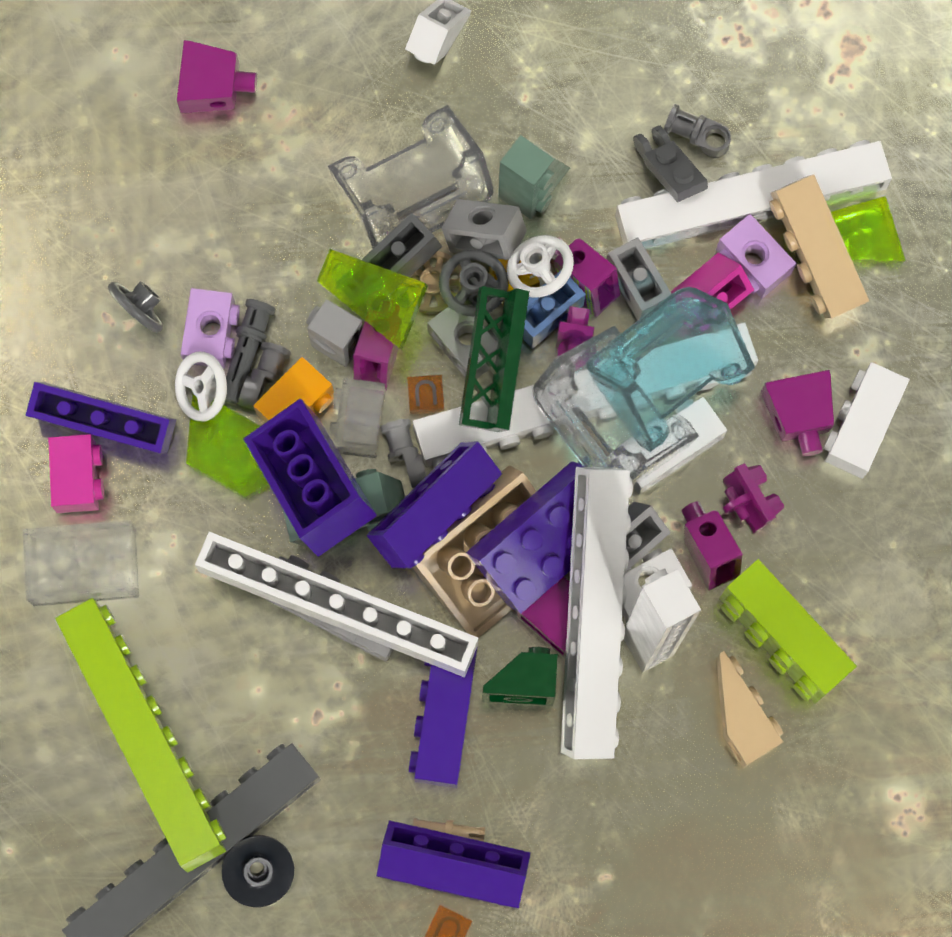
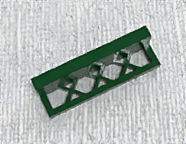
M485 286L479 287L459 418L460 426L493 432H503L510 429L530 291L517 288L505 291ZM488 296L504 299L503 313L495 320L492 319L486 310ZM484 319H485V321L487 322L488 325H486V326L483 328ZM501 321V326L499 329L496 324ZM491 328L498 338V346L496 350L488 355L481 345L482 334ZM480 354L483 359L478 362V357ZM496 355V360L494 364L491 358H493ZM486 363L493 373V380L490 385L483 389L475 377L477 369ZM474 388L477 391L475 396H473ZM491 390L489 398L486 393ZM480 397L488 407L486 422L469 419L471 404Z

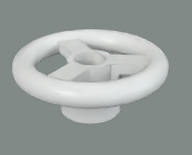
M542 235L524 241L513 251L507 263V277L513 289L530 291L529 297L533 298L544 297L558 291L572 274L574 266L572 251L564 241L554 236ZM556 249L563 257V268L557 278L550 271V260ZM533 274L534 276L541 277L546 285L530 287L523 284L518 276Z
M201 351L188 355L181 362L175 377V393L178 404L182 411L191 419L207 421L214 418L222 409L227 395V380L223 367L213 355ZM197 362H204L208 365L201 376L192 377L187 374L191 366ZM185 386L191 388L194 395L197 396L199 410H196L190 404Z

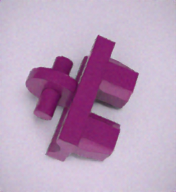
M569 306L567 322L560 321L556 349H558L557 356L560 363L568 368L581 366L586 361L587 355L590 354L595 327L588 326L589 309Z
M743 463L735 467L732 473L723 478L728 488L724 493L730 501L722 507L724 513L727 515L735 511L741 522L747 521L753 533L762 530L776 518L775 515L784 509V504L778 495L773 493L764 497L759 487L767 482V475L761 465L747 467Z

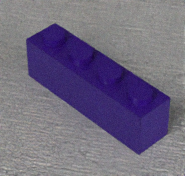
M34 382L25 414L28 417L160 454L168 453L177 420L45 382Z
M478 441L461 442L366 536L391 568H412L423 560L425 556L423 553L431 545L440 542L447 536V529L455 521L463 519L471 512V505L478 498L486 496L494 489V482L502 475V472Z
M478 646L465 677L427 662L424 664V666L431 667L429 681L422 680L419 701L426 702L424 716L417 715L414 737H420L418 752L411 751L408 771L415 773V782L453 788L458 786Z
M389 820L382 843L376 876L519 909L531 852Z

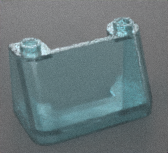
M693 287L682 288L672 293L594 354L587 363V370L596 386L639 446L649 452L662 445L670 433L669 426L664 418L709 382L714 380L720 384L734 385L755 369L728 304Z

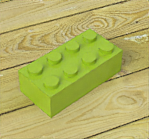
M759 559L730 583L720 596L719 600L723 603L720 606L722 611L732 621L735 622L737 619L747 629L744 633L749 641L757 648L762 646L771 655L769 662L780 674L783 675L786 672L795 682L793 688L805 701L811 699L816 704L857 667Z

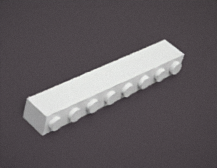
M862 140L852 144L848 149L837 151L836 148L823 150L816 157L805 159L804 156H797L785 161V164L772 167L771 164H764L754 168L752 172L739 175L738 172L728 173L721 176L718 181L709 182L707 190L680 202H676L666 189L657 191L654 196L641 199L640 196L627 198L620 205H617L615 214L623 245L638 237L644 248L647 249L735 227L749 214L757 221L773 218L775 216L769 204V201L773 200L770 193L812 174L815 175L827 204L886 190L892 176L881 141L870 143L869 140Z
M576 467L560 752L573 759H614L615 748L619 743V733L616 728V717L621 707L618 680L623 671L620 644L625 635L622 608L627 599L624 571L629 563V555L626 550V535L631 527V519L628 514V498L631 497L633 490L630 470L619 468Z
M212 532L208 533L195 563L198 571L202 574L462 677L466 676L478 646V637Z
M662 569L645 579L646 584L642 586L639 598L636 599L637 602L633 606L634 609L631 611V616L628 617L629 620L626 622L624 640L642 673L675 654L701 611L678 569L667 573L666 569Z

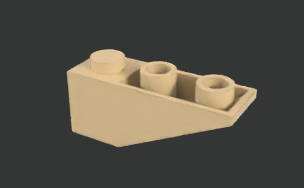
M723 651L716 658L723 738L742 768H745L781 745L783 741L780 736L783 735V731L773 716L767 718L760 707L764 703L758 691L753 686L748 688L741 678L744 671L734 656L728 657L725 651Z

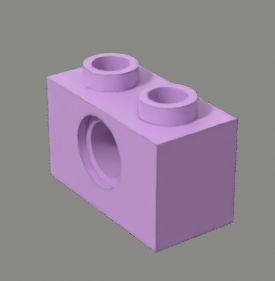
M751 214L720 238L716 248L717 252L741 264L754 288L751 294L757 293L761 299L790 276L796 266V262ZM755 253L761 258L762 262L751 264L746 260L745 255Z
M191 288L181 348L183 360L191 353L206 352L213 355L225 369L227 358L232 359L234 354L235 338H230L232 325H238L240 305H235L232 293ZM209 323L220 325L219 331L213 335L204 334L203 329ZM197 362V363L193 364V365H200V366H208V365H207L206 363H204V362Z

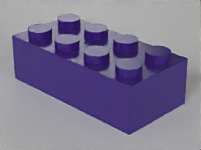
M301 398L243 438L299 538L318 557L377 516L320 419Z
M571 461L466 552L506 605L520 614L570 571L576 467H585Z

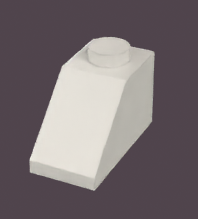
M436 0L418 15L405 50L413 53L419 61L435 65L449 51L469 18L471 10L453 0Z

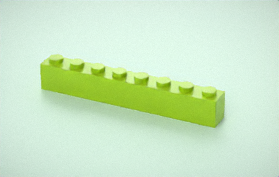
M92 597L56 617L55 620L180 867L188 873L226 852L222 840L227 838L217 819L210 820L205 810L210 807V803L201 787L196 790L194 789L189 779L194 776V772L185 756L178 758L173 748L178 744V741L169 725L162 727L157 717L162 714V710L153 694L147 697L142 685L146 684L147 681L137 664L131 666L126 656L131 653V650L122 634L115 635L111 625L115 624L116 621L108 606L105 604L101 607Z

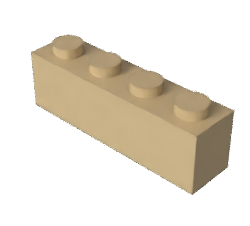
M808 175L771 192L773 200L769 201L770 208L777 220L782 219L787 230V232L783 233L784 240L791 252L796 251L801 263L797 264V268L804 283L809 282L815 295L811 296V301L816 312L819 315L824 314L825 318L832 319L869 302L815 175Z

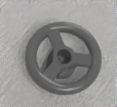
M466 250L454 255L446 262L439 277V289L443 300L452 310L465 316L475 317L476 306H468L464 303L472 294L478 293L479 287L485 286L508 290V277L504 266L496 257L481 250ZM470 260H478L488 264L495 271L498 280L488 279L486 269L478 263H471ZM460 264L462 269L460 272L462 289L454 297L450 290L449 280L452 271ZM475 277L480 282L477 285H471L468 283V279ZM493 297L486 304L488 313L495 310L504 299Z
M140 281L131 292L117 282H111L108 285V290L113 298L133 318L153 332L158 333L162 331V322L154 314L153 309L161 299L150 287Z

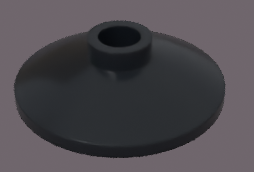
M265 835L249 836L242 839L227 852L222 863V881L228 894L238 903L249 907L268 906L280 900L289 890L294 878V862L288 849L277 839ZM255 862L263 864V869L259 873L250 871L251 865Z

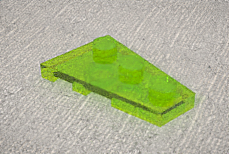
M886 196L831 211L852 261L896 263L906 261ZM794 251L796 259H799L796 251Z
M329 249L317 279L320 285L401 351L403 350L428 286L426 283Z

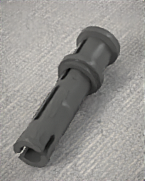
M246 299L245 306L247 310L242 325L236 329V336L239 340L226 376L227 395L225 402L238 405L241 390L247 376L250 374L258 345H262L266 340L267 336L264 333L269 317L274 315L276 310L270 304L255 299Z

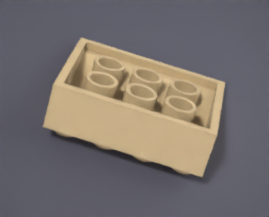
M510 465L502 471V475L494 482V489L486 496L478 498L471 505V512L463 519L455 521L447 529V536L440 542L431 545L423 553L425 555L423 560L412 567L464 632L478 638L513 609L506 605L466 552L537 492L525 474Z

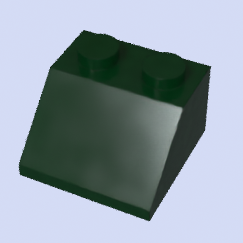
M529 647L528 652H521L483 685L482 702L553 706L556 697L558 654H550V648Z

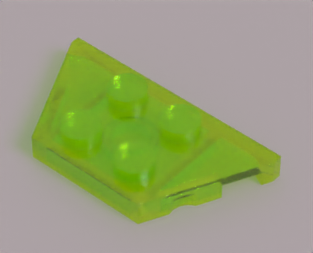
M193 393L191 405L196 410H199L197 396ZM225 405L210 420L196 421L190 418L186 457L187 466L248 500L268 485L266 478L243 440L244 437L259 428L260 425Z

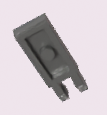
M658 125L651 129L652 137L658 145L656 149L652 150L649 141L641 133L633 137L636 150L644 159V164L676 202H680L708 189L707 179L676 143L670 141L668 133L661 126Z

